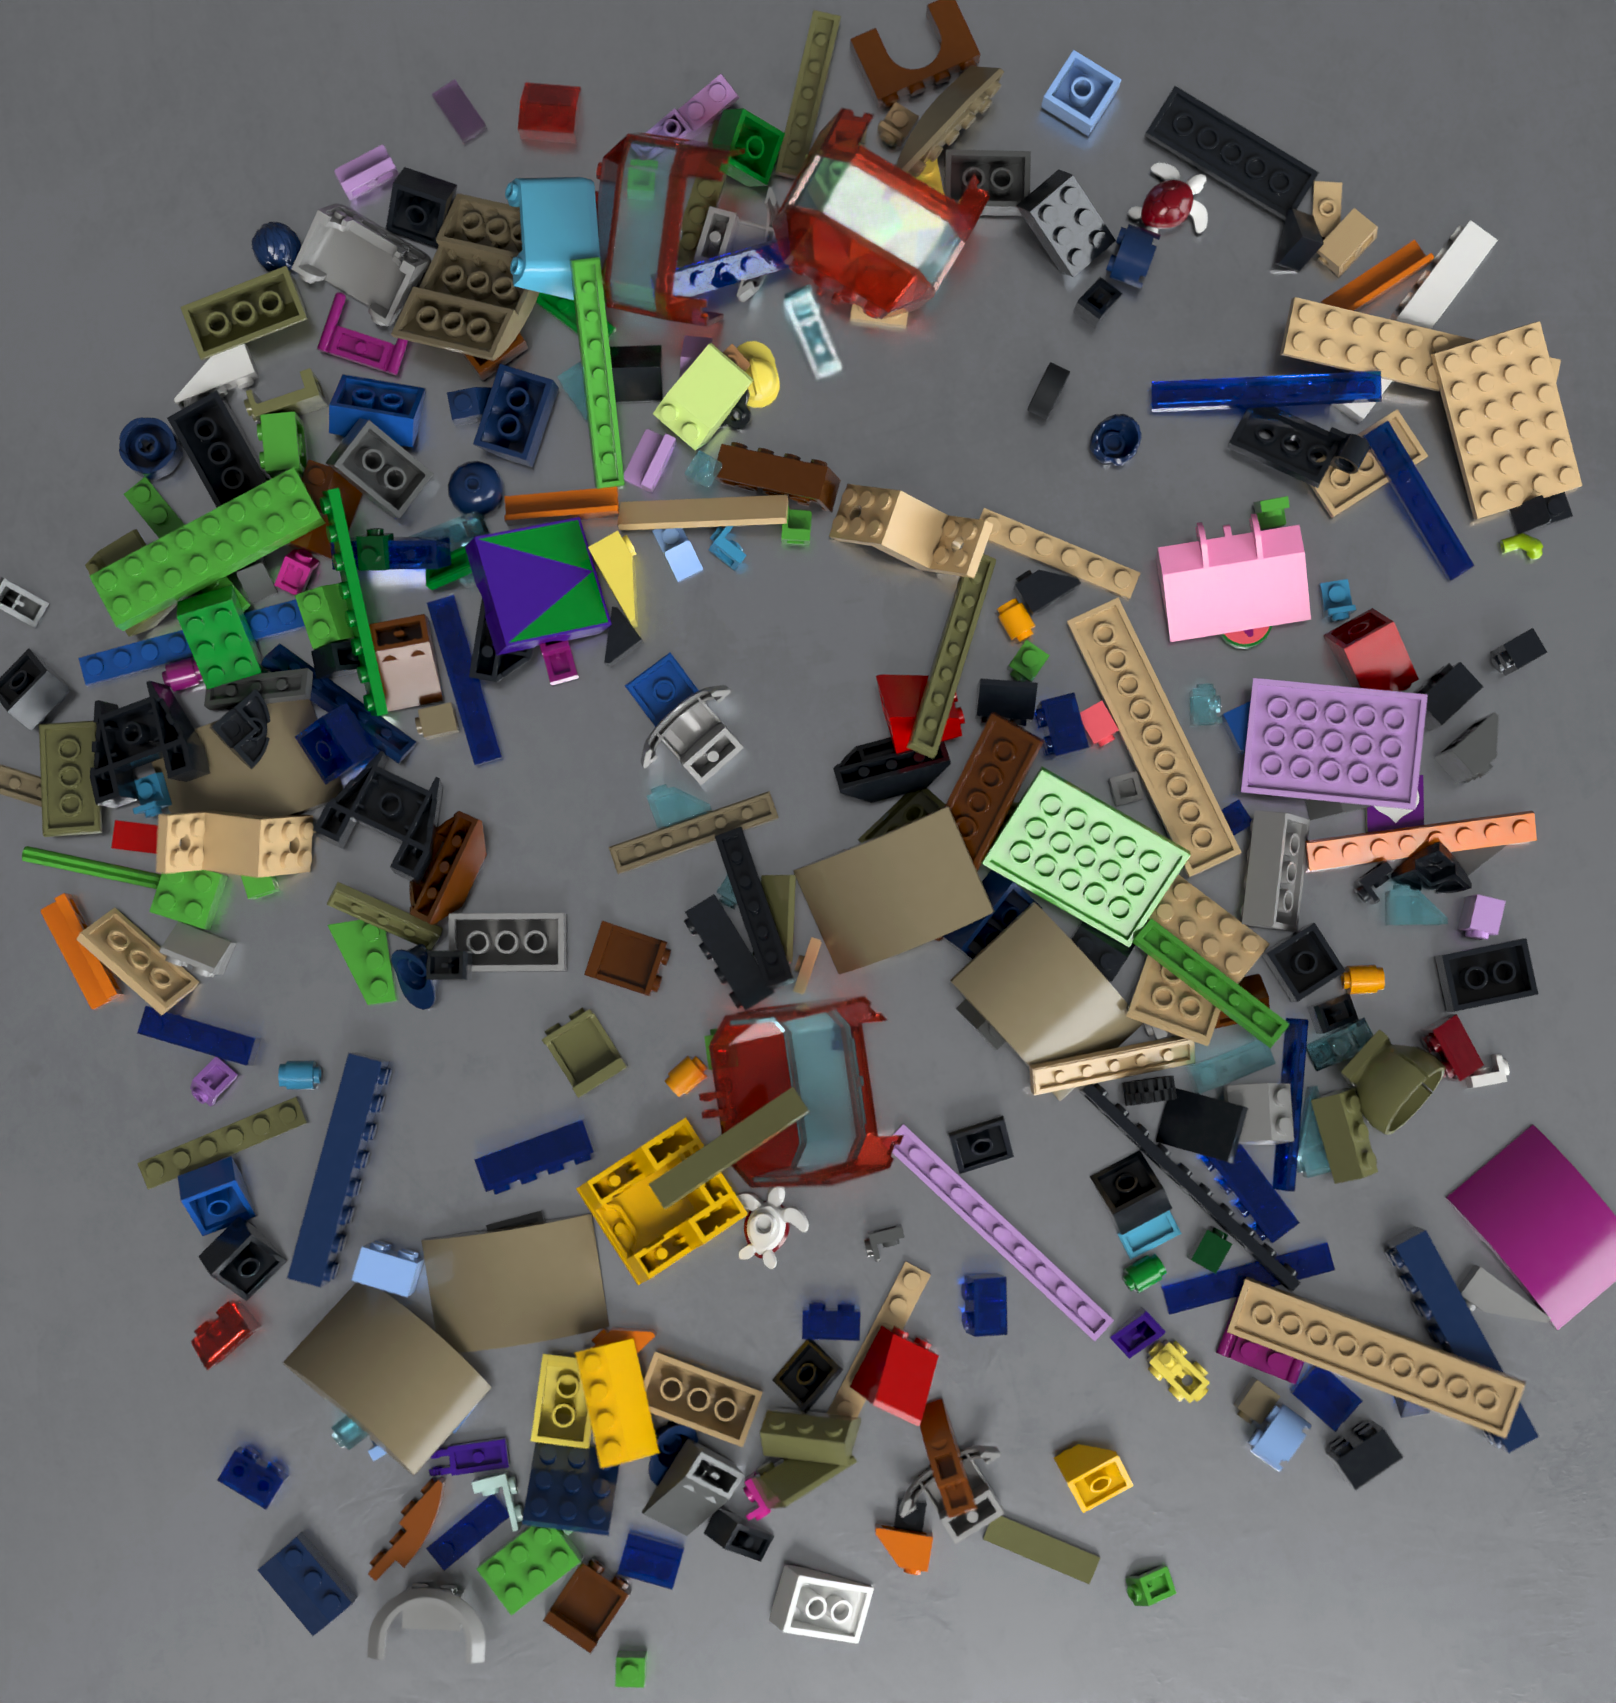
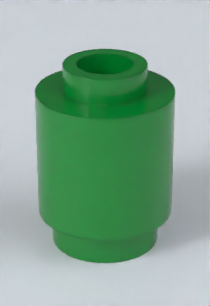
M1156 1254L1152 1256L1146 1255L1124 1268L1125 1275L1122 1276V1279L1130 1291L1135 1289L1137 1293H1141L1161 1281L1162 1276L1167 1274V1271Z

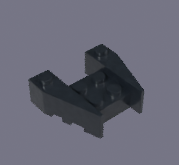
M147 681L149 697L118 708L117 704L100 700L95 701L93 722L97 724L96 740L92 741L91 752H94L95 755L94 767H90V781L96 805L117 808L139 800L132 769L162 758L164 759L169 779L189 782L211 774L205 747L168 685Z
M380 751L354 779H351L344 786L345 788L335 798H332L325 805L313 831L317 837L343 849L355 824L359 823L401 843L390 868L393 873L420 885L433 857L443 785L440 778L435 777L430 789L427 790L384 770L388 758L385 752Z

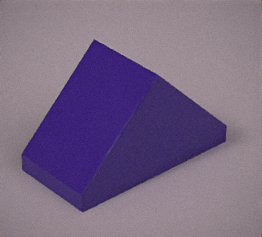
M1141 1307L1112 1334L1110 1339L1130 1359L1162 1337L1166 1331Z

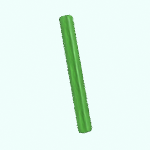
M25 846L22 852V860L26 862L157 889L161 874L29 846Z

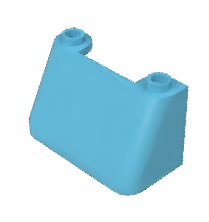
M583 177L515 178L507 185L505 191L508 204L512 207L520 208L522 251L517 257L513 258L510 265V272L513 274V286L574 300L570 260L600 257L594 182Z

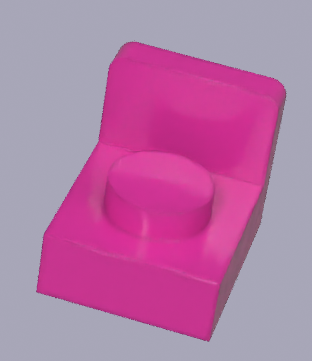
M292 550L285 556L274 585L293 595L304 592L311 573L318 566L319 560L313 558V555L306 550Z
M755 1472L744 1480L746 1486L743 1490L751 1503L754 1501L758 1503L746 1512L745 1516L748 1521L754 1517L758 1521L771 1512L765 1505L751 1479L757 1475Z

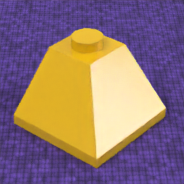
M1078 1444L1054 1457L1059 1470L1083 1513L1133 1486L1116 1451Z

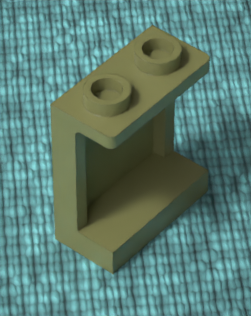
M311 368L300 371L305 387L303 389L261 402L252 389L246 390L248 399L244 400L248 415L252 416L254 422L258 421L261 423L260 415L295 411L298 416L328 407L320 380Z
M583 1007L569 1015L571 1021L561 1027L557 1023L544 1031L547 1036L542 1039L569 1080L578 1098L628 1067L593 1010L585 1011Z

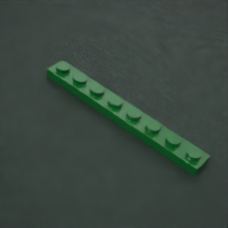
M339 488L322 491L323 497L320 498L322 513L324 515L327 514L329 526H326L327 538L330 543L334 544L333 565L335 570L340 572L342 582L338 584L341 598L346 599L348 608L345 611V620L349 628L352 627L354 638L351 639V647L354 655H358L360 667H357V674L360 683H364L366 695H363L364 706L367 712L370 711L371 716L388 714L340 491Z

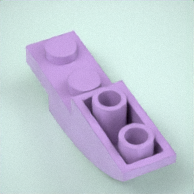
M720 74L678 110L674 108L637 139L632 146L645 163L656 164L713 124L714 120L717 121L721 118L719 115L723 110H726L740 97L726 78Z

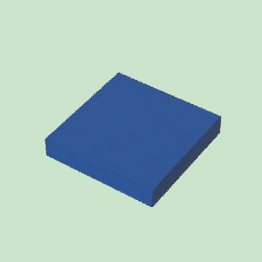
M671 652L625 685L626 689L655 727L678 704L699 691Z

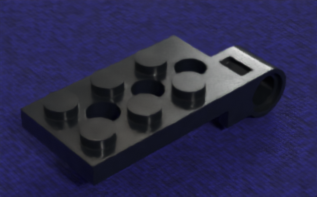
M1252 398L1229 441L1228 448L1319 488L1330 466L1346 473H1357L1370 449V445L1364 438L1356 434H1347L1334 427L1327 431L1256 398ZM1262 429H1268L1272 431L1274 436L1270 439H1264L1258 432ZM1295 441L1299 444L1300 448L1291 451L1285 447L1284 443ZM1314 452H1319L1325 456V460L1323 462H1315L1311 459L1310 455Z

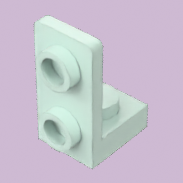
M508 1470L474 1478L471 1482L474 1494L482 1492L483 1496H488L500 1492L499 1487L503 1488L513 1532L520 1530L523 1509L521 1504L516 1505L514 1494L518 1493L515 1477H510Z

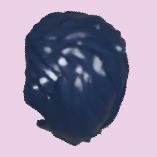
M271 221L263 224L256 231L251 241L252 250L257 261L269 272L284 266L291 270L302 246L297 234L289 226Z
M1115 414L1107 417L1097 425L1092 433L1090 440L1092 453L1101 463L1123 465L1137 452L1142 438L1140 426L1133 417H1129L1127 414Z

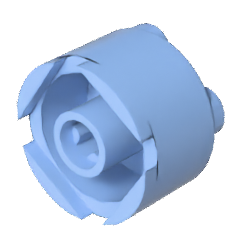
M1284 1404L1280 1407L1274 1405L1265 1418L1268 1424L1263 1431L1257 1429L1248 1441L1252 1446L1250 1452L1278 1472L1283 1469L1279 1463L1282 1460L1288 1462L1306 1437V1434L1302 1432L1304 1427L1310 1429L1312 1426L1311 1423Z

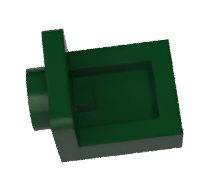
M384 528L366 529L367 534L356 536L359 571L389 570L388 540L394 539V534L384 533Z

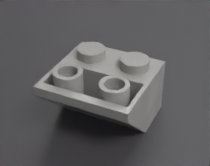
M178 921L162 945L159 953L167 955L165 959L167 962L185 967L188 964L192 965V972L214 978L215 974L224 975L236 943Z

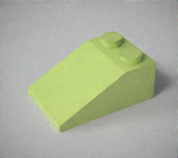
M710 343L669 390L653 412V415L696 451L710 441L754 379Z

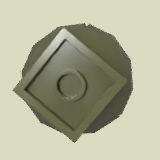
M1379 1029L1341 1071V1074L1346 1083L1356 1090L1361 1104L1360 1110L1364 1117L1374 1128L1385 1135H1389L1401 1128L1433 1094L1427 1087L1435 1091L1444 1076L1446 1067L1437 1057L1420 1047L1391 1044L1389 1037Z

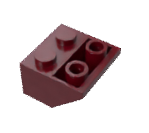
M1450 1014L1421 1030L1424 1035L1421 1041L1425 1049L1429 1053L1433 1052L1434 1056L1446 1067L1443 1078L1446 1077L1448 1081L1460 1082L1484 1066L1457 1014Z

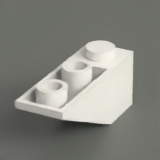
M242 344L210 357L174 398L175 403L180 408H184L216 390L225 396L228 393L227 390L237 386L239 389L251 386L254 383L253 380L260 377L247 345Z

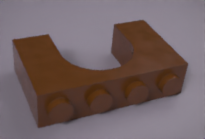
M937 0L927 5L926 15L938 39L940 51L934 61L923 68L907 69L896 64L889 57L876 28L850 39V50L877 108L883 105L891 107L894 103H898L903 96L908 94L911 96L918 95L930 84H943L951 79V75L960 71L963 73L970 66H977L981 54L956 0Z

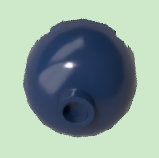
M468 461L458 466L451 474L448 482V497L454 508L461 514L473 519L485 518L493 514L498 509L505 495L504 482L499 472L490 464L481 461Z

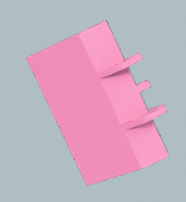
M1255 513L1250 514V533L1232 535L1231 526L1228 524L1222 526L1224 537L1206 540L1204 526L1200 522L1196 523L1197 527H1195L1197 541L1158 547L1156 564L1170 642L1311 620L1305 551L1300 525L1260 531L1258 517Z

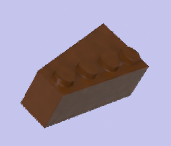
M732 442L731 446L721 444L713 477L719 483L752 492H757L759 487L763 488L762 493L769 496L785 494L789 495L788 498L798 502V504L809 506L812 501L819 503L824 511H833L841 480L827 467L826 462L817 459H811L810 463L800 461L801 458L799 456L785 453L784 457L776 456L773 451L765 448H758L757 451L748 450V446L738 442Z

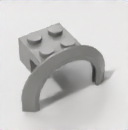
M769 187L764 202L767 209L766 226L740 220L737 213L710 206L694 257V262L698 269L741 280L737 292V298L741 302L748 300L760 289L772 259L780 216L779 205L772 187Z
M726 685L706 687L678 704L658 723L646 739L641 756L642 766L646 768L657 758L656 748L662 740L700 785L704 784L744 748L734 734L705 703V701L715 699L719 703L731 693V690Z
M976 1445L960 1450V1457L977 1509L949 1518L940 1490L937 1488L932 1468L930 1467L906 1490L899 1507L900 1516L904 1517L917 1509L916 1499L924 1491L936 1509L940 1521L954 1543L957 1544L1005 1514L1000 1501L973 1460L978 1458L984 1459L987 1465L997 1459L1001 1454L995 1446Z
M412 1584L411 1588H407L405 1592L393 1597L383 1605L374 1617L368 1635L367 1657L384 1660L386 1636L389 1626L401 1611H403L402 1628L460 1631L463 1627L467 1645L466 1663L485 1662V1632L479 1616L464 1600L465 1590H458V1586L442 1585L440 1589L429 1588L427 1584Z

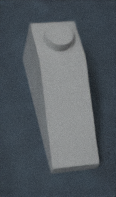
M1474 1265L1458 1287L1472 1312L1476 1308L1487 1313L1548 1323L1551 1319L1480 1266Z

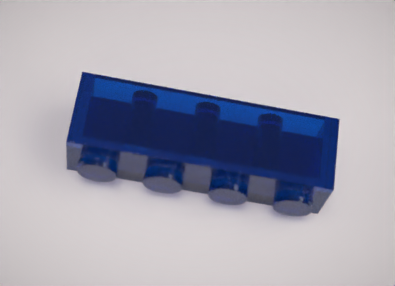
M450 536L394 537V539L388 540L390 569H439L451 565ZM350 538L356 568L359 570L356 538ZM331 543V555L335 554L334 544Z
M145 1006L137 1034L246 1066L254 1065L262 1039L171 1011L161 1015L152 1006Z
M585 1119L477 1158L474 1161L485 1191L493 1190L496 1195L510 1190L509 1184L520 1180L521 1185L537 1180L536 1174L547 1170L548 1175L564 1170L563 1164L574 1160L575 1165L591 1160L590 1154L596 1150Z
M1238 1144L1233 1164L1208 1156L1200 1158L1210 1172L1215 1170L1221 1179L1217 1182L1227 1195L1232 1193L1238 1202L1234 1205L1244 1218L1249 1216L1255 1225L1252 1229L1261 1241L1266 1239L1273 1244L1300 1223L1241 1144Z

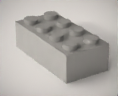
M449 914V951H471L472 972L567 971V914Z

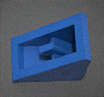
M1251 701L1220 716L1236 752L1239 754H1244L1246 750Z

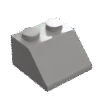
M1259 1083L1223 1086L1224 1101L1248 1107L1239 1144L1276 1145L1294 1141L1290 1084Z

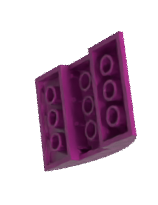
M1533 1124L1445 1197L1480 1240L1486 1243L1518 1281L1519 1286L1537 1308L1551 1318L1549 1322L1556 1330H1559L1616 1282V1216L1578 1170Z

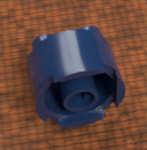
M1130 223L1127 228L1121 227L1116 244L1121 245L1117 256L1111 255L1106 271L1111 272L1109 278L1142 289L1143 283L1138 282L1140 276L1146 277L1157 246L1152 245L1153 239L1159 240L1161 234Z
M153 417L136 418L130 421L120 434L119 453L123 462L142 477L157 480L169 475L176 469L183 455L181 442L176 433L160 419ZM149 444L153 445L154 447L153 451L149 452V450L147 449V446Z

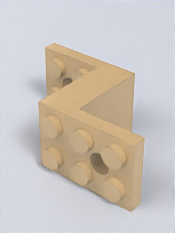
M847 484L837 515L832 523V529L829 534L830 538L836 541L873 546L919 570L975 578L993 527L992 523L980 519L949 516L901 490Z
M217 810L159 814L156 873L167 874L206 870L259 878L310 872L312 836L314 833L313 815L264 817Z

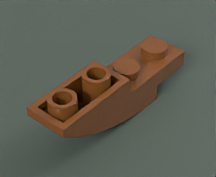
M940 1399L928 1403L925 1406L919 1426L937 1488L940 1490L949 1518L975 1510L977 1506L960 1457L961 1453L944 1401Z
M443 1476L437 1481L431 1478L420 1490L424 1494L417 1503L411 1500L400 1512L404 1517L399 1524L407 1531L404 1532L400 1529L389 1541L393 1546L386 1553L381 1550L370 1561L369 1564L373 1568L368 1572V1575L375 1582L395 1560L405 1568L428 1537L439 1513L444 1496L446 1479Z

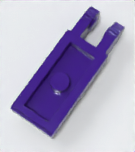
M506 1437L449 1445L448 1448L437 1449L430 1458L436 1459L449 1456L450 1466H435L429 1469V1476L446 1474L454 1476L509 1468Z

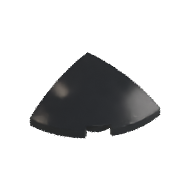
M254 689L210 727L220 740L251 770L263 757L270 739L267 737V723L270 722V715L263 697L257 689Z
M1440 841L1417 852L1391 873V879L1416 891H1421L1423 887L1428 890L1436 889V893L1443 894L1472 888V883L1464 869Z

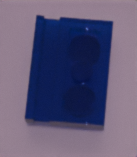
M1315 1365L1303 1377L1298 1386L1291 1391L1298 1400L1335 1432L1363 1402L1361 1398L1330 1371Z
M629 1531L617 1574L673 1590L685 1547Z

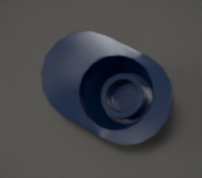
M418 944L407 951L402 949L396 950L392 954L391 962L403 995L416 1008L422 1010L429 1009L435 1001V990L432 983L433 980H426L427 949L425 945Z
M668 1421L666 1425L656 1430L655 1435L659 1453L651 1455L648 1468L650 1480L656 1486L660 1484L687 1439L689 1438L698 1443L697 1433L694 1429L684 1425H677L674 1421Z

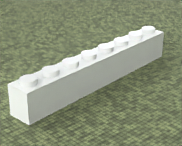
M1471 220L1465 227L1459 225L1449 238L1453 241L1452 245L1448 250L1443 247L1433 259L1437 265L1431 272L1427 269L1416 282L1420 285L1419 289L1415 294L1409 291L1400 303V306L1404 309L1398 317L1392 314L1389 319L1432 329L1498 240ZM1349 371L1353 374V377L1348 383L1344 381L1340 383L1333 393L1337 398L1332 405L1359 425L1390 385L1391 380Z

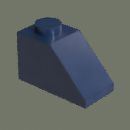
M472 387L447 392L452 421L456 427L481 421L492 387Z

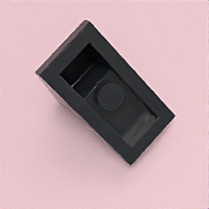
M1565 492L1546 498L1540 495L1522 502L1520 506L1508 509L1516 534L1526 533L1573 517Z

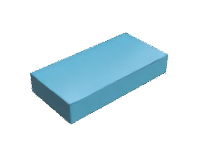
M1170 1210L1123 1235L1120 1232L1117 1233L1130 1260L1181 1234Z

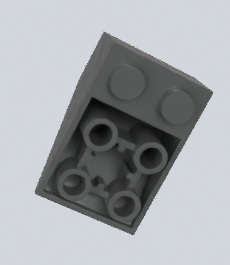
M688 1438L642 1513L688 1536L730 1500L745 1474L732 1461Z

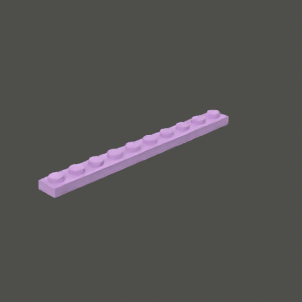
M904 1124L886 1141L885 1147L1093 1341H1096L1112 1324L1114 1320Z

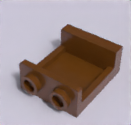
M602 921L584 975L651 997L652 991L657 993L659 990L662 976H659L658 973L661 964L667 965L672 949L667 948L668 942Z
M584 1558L546 1613L543 1621L591 1654L623 1603L630 1596L632 1590L628 1588L629 1583L618 1575L612 1577L604 1571L605 1566L593 1558L590 1561Z

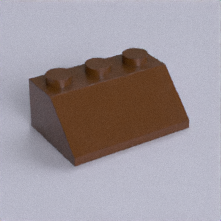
M308 459L302 480L326 523L286 545L332 560L335 549L334 544L330 543L327 538L326 526H329L327 514L324 515L320 506V498L323 497L322 491L339 488L349 533L363 493L331 467Z

